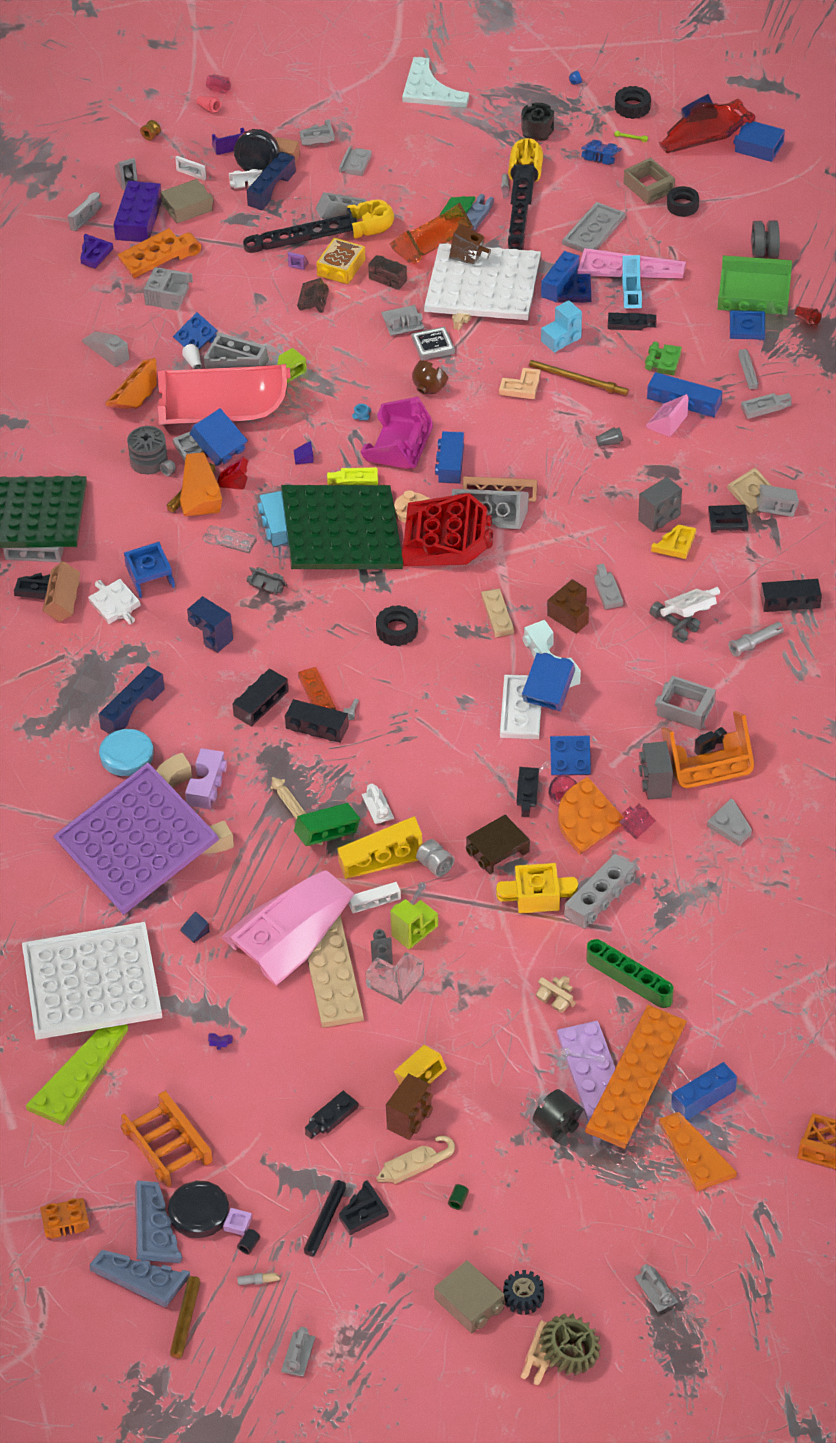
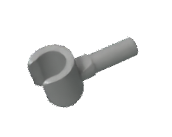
M356 698L350 708H344V712L348 713L349 720L355 719V709L359 702Z

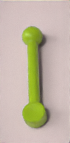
M620 131L614 132L615 137L622 136L639 139L642 142L648 141V137L645 135L641 137L620 133Z

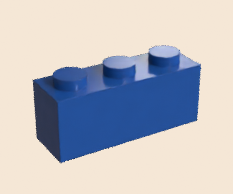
M563 251L541 281L542 298L554 302L560 299L578 274L579 255Z
M442 431V438L438 439V449L440 451H437L436 462H439V464H435V475H438V483H460L464 452V432Z
M725 1062L720 1063L672 1092L671 1108L675 1113L680 1112L686 1120H689L735 1092L736 1074Z

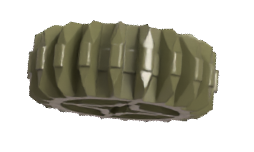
M564 1313L560 1317H553L550 1322H547L545 1328L541 1331L542 1337L539 1340V1344L542 1345L540 1352L546 1353L544 1360L551 1361L550 1368L556 1366L558 1367V1373L565 1370L566 1376L572 1372L576 1376L580 1372H587L589 1368L594 1366L595 1361L599 1358L600 1354L598 1352L601 1349V1345L598 1344L600 1337L594 1336L596 1329L589 1328L590 1322L583 1323L582 1317L575 1319L574 1313L569 1317ZM555 1334H556V1336L558 1337V1338H557V1341H558V1343H559V1346H557V1344H556Z

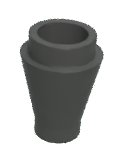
M613 427L596 436L598 447L616 445L624 441L620 427Z

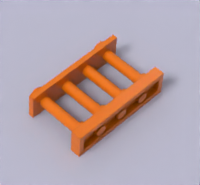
M165 1090L158 1094V1107L139 1118L130 1121L125 1113L122 1114V1125L120 1127L126 1137L130 1136L151 1164L159 1182L163 1181L167 1187L172 1186L171 1173L194 1160H201L205 1166L213 1161L211 1149ZM160 1115H167L169 1122L143 1137L138 1132L137 1128ZM173 1129L180 1132L179 1138L154 1152L148 1145V1143ZM184 1144L187 1146L189 1144L192 1152L166 1167L159 1160V1158Z

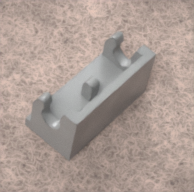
M760 485V496H757L758 511L794 516L799 503L796 490Z

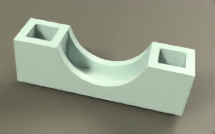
M545 620L524 627L523 642L526 647L530 648L534 659L536 653H549L553 655L549 649L553 646L554 632ZM567 658L575 666V673L570 687L580 684L581 670L572 658Z

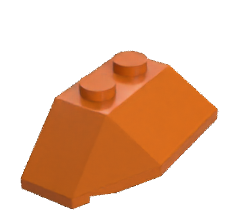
M156 359L143 360L109 397L105 405L120 409L139 408L143 404L142 401L152 394V390L157 385Z

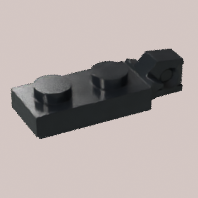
M608 312L609 330L643 331V328L647 327L656 328V315Z
M519 767L516 804L517 806H522L521 817H529L530 806L535 807L537 803L539 768Z
M343 1090L309 1119L310 1123L305 1126V1135L313 1139L320 1132L328 1134L359 1107L358 1102Z

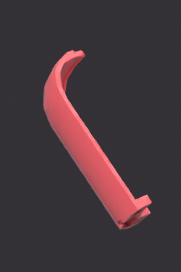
M286 364L256 367L158 371L159 394H162V399H159L158 404L159 424L198 423L219 408L223 410L231 421L255 420L266 417L279 407L285 397L287 379L290 378V368H286Z

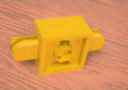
M556 863L515 866V881H502L496 885L497 899L500 902L517 901L518 913L559 911L560 898L572 897L578 891V881L575 877H557Z

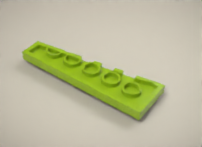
M124 1024L98 1029L27 1103V1111L64 1126L127 1033L128 1025Z

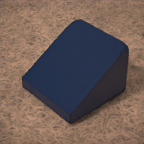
M194 912L180 931L195 943L209 933V924L197 912Z

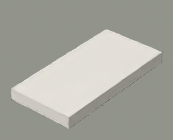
M504 675L500 738L539 739L541 706L524 702L522 697L528 675Z

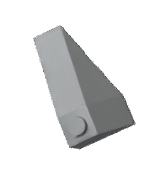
M452 489V495L465 493L473 495L487 507L488 515L492 516V524L500 528L520 529L528 512V492Z

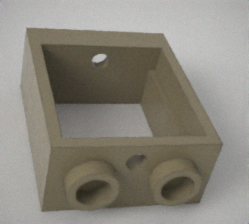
M652 158L624 170V184L647 204L668 195V192L675 188V178ZM650 174L657 182L646 187L639 179Z

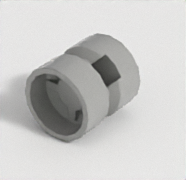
M434 839L424 842L416 854L417 860L425 867H428L436 877H441L448 873L455 862V858Z

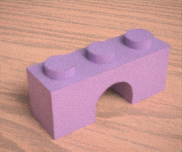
M200 749L196 761L197 776L204 778H190L185 792L186 803L189 806L210 809L212 802L216 801L217 787H220L222 784V772H226L227 760L224 759V752Z

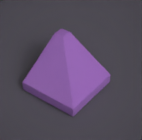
M288 252V266L305 270L308 265L305 255Z

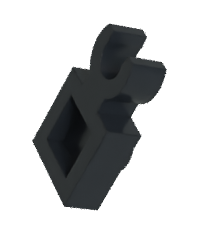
M720 727L714 733L710 731L700 735L695 739L694 752L697 755H702L715 749L716 744L723 743V735L727 734V731Z

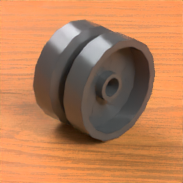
M769 220L766 224V231L763 221L752 222L751 247L753 258H763L765 248L768 258L779 257L780 234L778 220Z

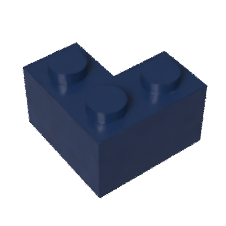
M203 596L187 609L188 622L193 627L202 630L203 642L207 648L213 649L218 653L233 640L232 621L229 612Z

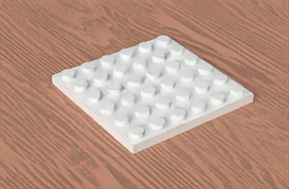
M439 244L424 305V312L470 314V316L528 320L541 252L486 247L491 249L489 258L479 257L475 264H469L449 258L451 244Z
M145 922L22 943L36 1040L162 1018Z

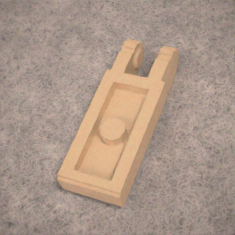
M542 1320L538 1324L520 1376L526 1379L530 1373L531 1366L538 1367L539 1370L533 1382L536 1385L540 1384L544 1372L550 1364V1360H544L546 1353L540 1352L542 1347L539 1344V1340L542 1337L541 1331L547 1324ZM555 1334V1341H556V1344H557V1342H558V1341H557V1338H558V1337H557L556 1334Z

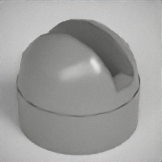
M166 460L160 464V470L166 476L171 475L176 469L175 463L172 460Z

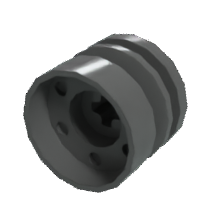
M142 426L134 429L128 435L129 459L134 471L147 475L161 471L160 464L168 460L165 435L161 429L154 426Z

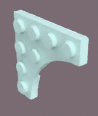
M413 58L402 102L467 108L468 92L451 89L437 81L429 68L430 58Z

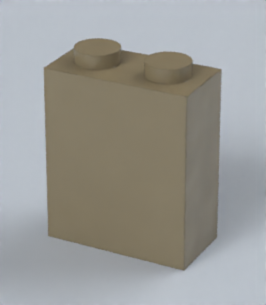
M197 179L161 191L162 206L176 224L213 211V197L210 193L208 194L205 186Z
M468 1260L434 1287V1299L470 1333L483 1328L493 1315L500 1314L505 1306V1294Z

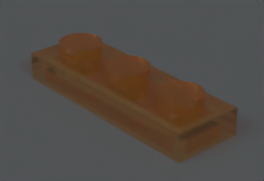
M313 667L298 672V678L310 703L336 710L317 668Z

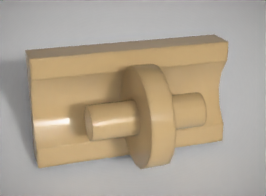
M563 976L561 979L554 977L552 981L556 984L554 985L541 977L538 982L540 988L536 994L539 1000L547 1003L553 995L556 997V1000L553 1002L552 1007L560 1013H563L568 1006L573 1008L576 1004V1001L572 1000L573 996L569 994L573 987L568 985L570 978L567 976Z

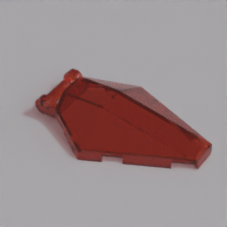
M740 99L720 105L717 103L698 102L690 109L691 114L686 119L682 117L667 132L668 136L662 142H659V145L668 154L726 139L746 122H753L756 117L753 112H749L743 106V102ZM734 109L739 110L743 115L740 116Z

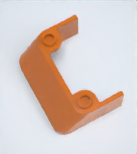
M733 711L736 731L729 732L724 736V750L687 758L685 749L675 744L674 732L666 727L661 728L663 741H667L673 774L680 786L683 788L697 787L748 775L753 771L754 760L746 715Z

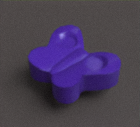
M209 1033V1046H217V1050H221V1047H227L228 1044L233 1042V1036H218L215 1033Z

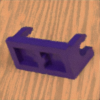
M244 127L240 128V134L217 138L215 134H212V146L216 155L234 151V146L239 136L245 132Z

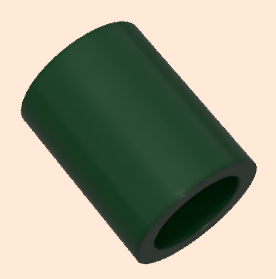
M456 1184L448 1200V1205L456 1210L462 1209L469 1193L468 1188L464 1185Z

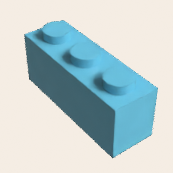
M281 491L260 495V503H257L259 514H263L261 516L262 525L267 527L265 529L267 540H271L272 546L287 544Z

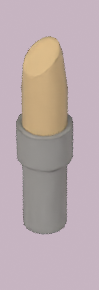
M254 1273V1275L237 1276L238 1285H258L281 1280L277 1273Z

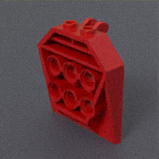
M470 493L409 502L402 552L403 566L469 564L482 552L493 546L491 538L494 533L489 528V526H492V516L488 515L487 507Z

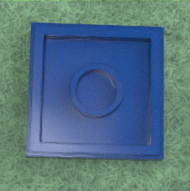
M730 311V339L765 340V311Z

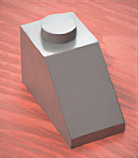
M135 158L118 162L115 165L116 179L122 190H125L128 181L138 182Z

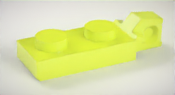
M377 467L341 468V471L327 472V484L378 485Z

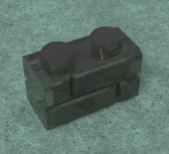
M376 255L368 264L369 279L397 290L407 281V266L397 261Z

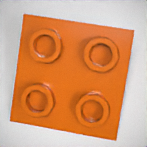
M72 1198L66 1202L50 1203L40 1207L46 1238L62 1237L60 1228L63 1230V1235L66 1236L64 1227L68 1226L70 1235H72L71 1226L74 1227L75 1233L86 1232L85 1229L90 1228L83 1198Z

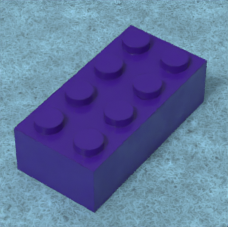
M127 182L113 224L115 240L143 242L150 238L162 202L161 183Z

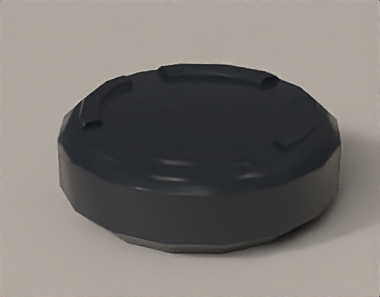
M261 129L245 131L239 136L234 146V157L237 164L244 171L257 169L263 172L280 153L277 140L270 133Z
M198 1180L185 1183L175 1190L169 1199L168 1206L172 1226L180 1234L189 1238H204L214 1235L223 1228L230 1210L226 1193L218 1185L209 1181Z

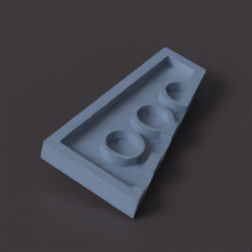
M137 1180L135 1184L136 1259L181 1263L182 1255L177 1248L176 1236L173 1235L170 1217L167 1216L166 1205L158 1182Z
M101 1250L90 1263V1271L165 1308L190 1277V1271L182 1270V1272L172 1270L170 1266L162 1265V1267L150 1265V1261L130 1260L129 1256Z

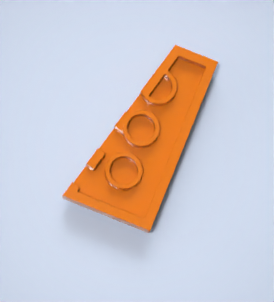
M680 1112L659 1119L660 1127L696 1192L737 1176V1172Z

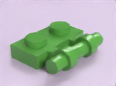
M653 342L648 350L649 356L645 360V369L651 370L654 367L657 368V373L674 376L682 353V347L664 344V348L660 349L659 343Z

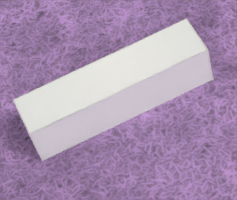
M397 882L354 894L348 904L352 913H357L400 900L401 891Z

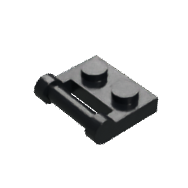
M745 505L708 506L711 533L717 532V530L748 531L749 526Z

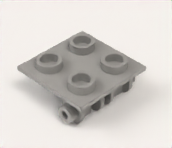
M415 305L381 312L390 336L424 329L421 321L423 320L422 314H418Z

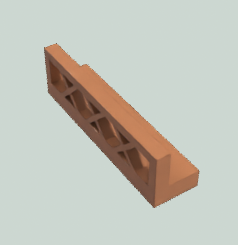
M463 476V489H467V485L477 486L479 490H484L487 486H494L498 491H502L505 487H513L517 492L524 488H533V496L528 498V502H536L538 481L535 479Z

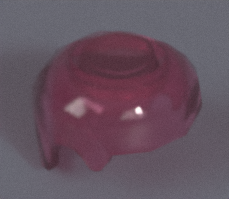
M559 775L554 777L548 789L551 802L559 807L564 794L577 782L570 776Z

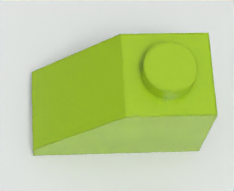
M294 348L279 355L277 365L286 364V368H290V378L287 379V383L307 372L306 358Z

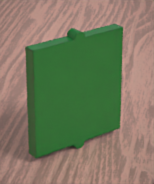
M475 196L451 197L441 211L440 218L464 217L476 200Z

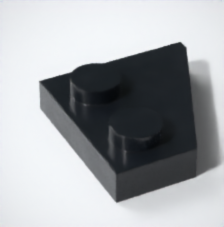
M42 573L18 578L14 588V596L45 599L50 574L42 576Z
M366 1180L358 1194H354L349 1204L339 1213V1220L349 1235H352L388 1217L389 1213L369 1181Z

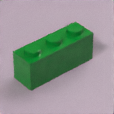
M344 803L299 815L293 831L305 846H310L356 833L361 818L349 803Z

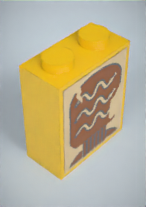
M334 238L316 262L317 276L348 285L366 260L365 246Z

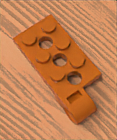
M168 228L117 255L130 275L136 278L177 256L179 260H182L188 256L197 255L201 250V244L192 233L188 232L176 237L172 230Z

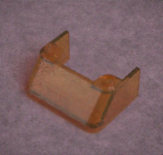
M458 203L435 219L412 231L404 232L389 244L408 263L413 262V264H416L422 260V256L437 249L439 244L450 242L460 224L470 229L473 225L462 205Z

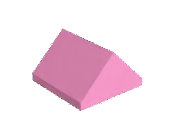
M684 395L664 403L645 426L648 429L671 437L688 415V396Z

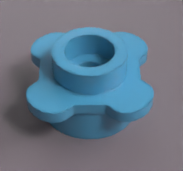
M366 404L356 405L352 418L355 420H368L371 408Z

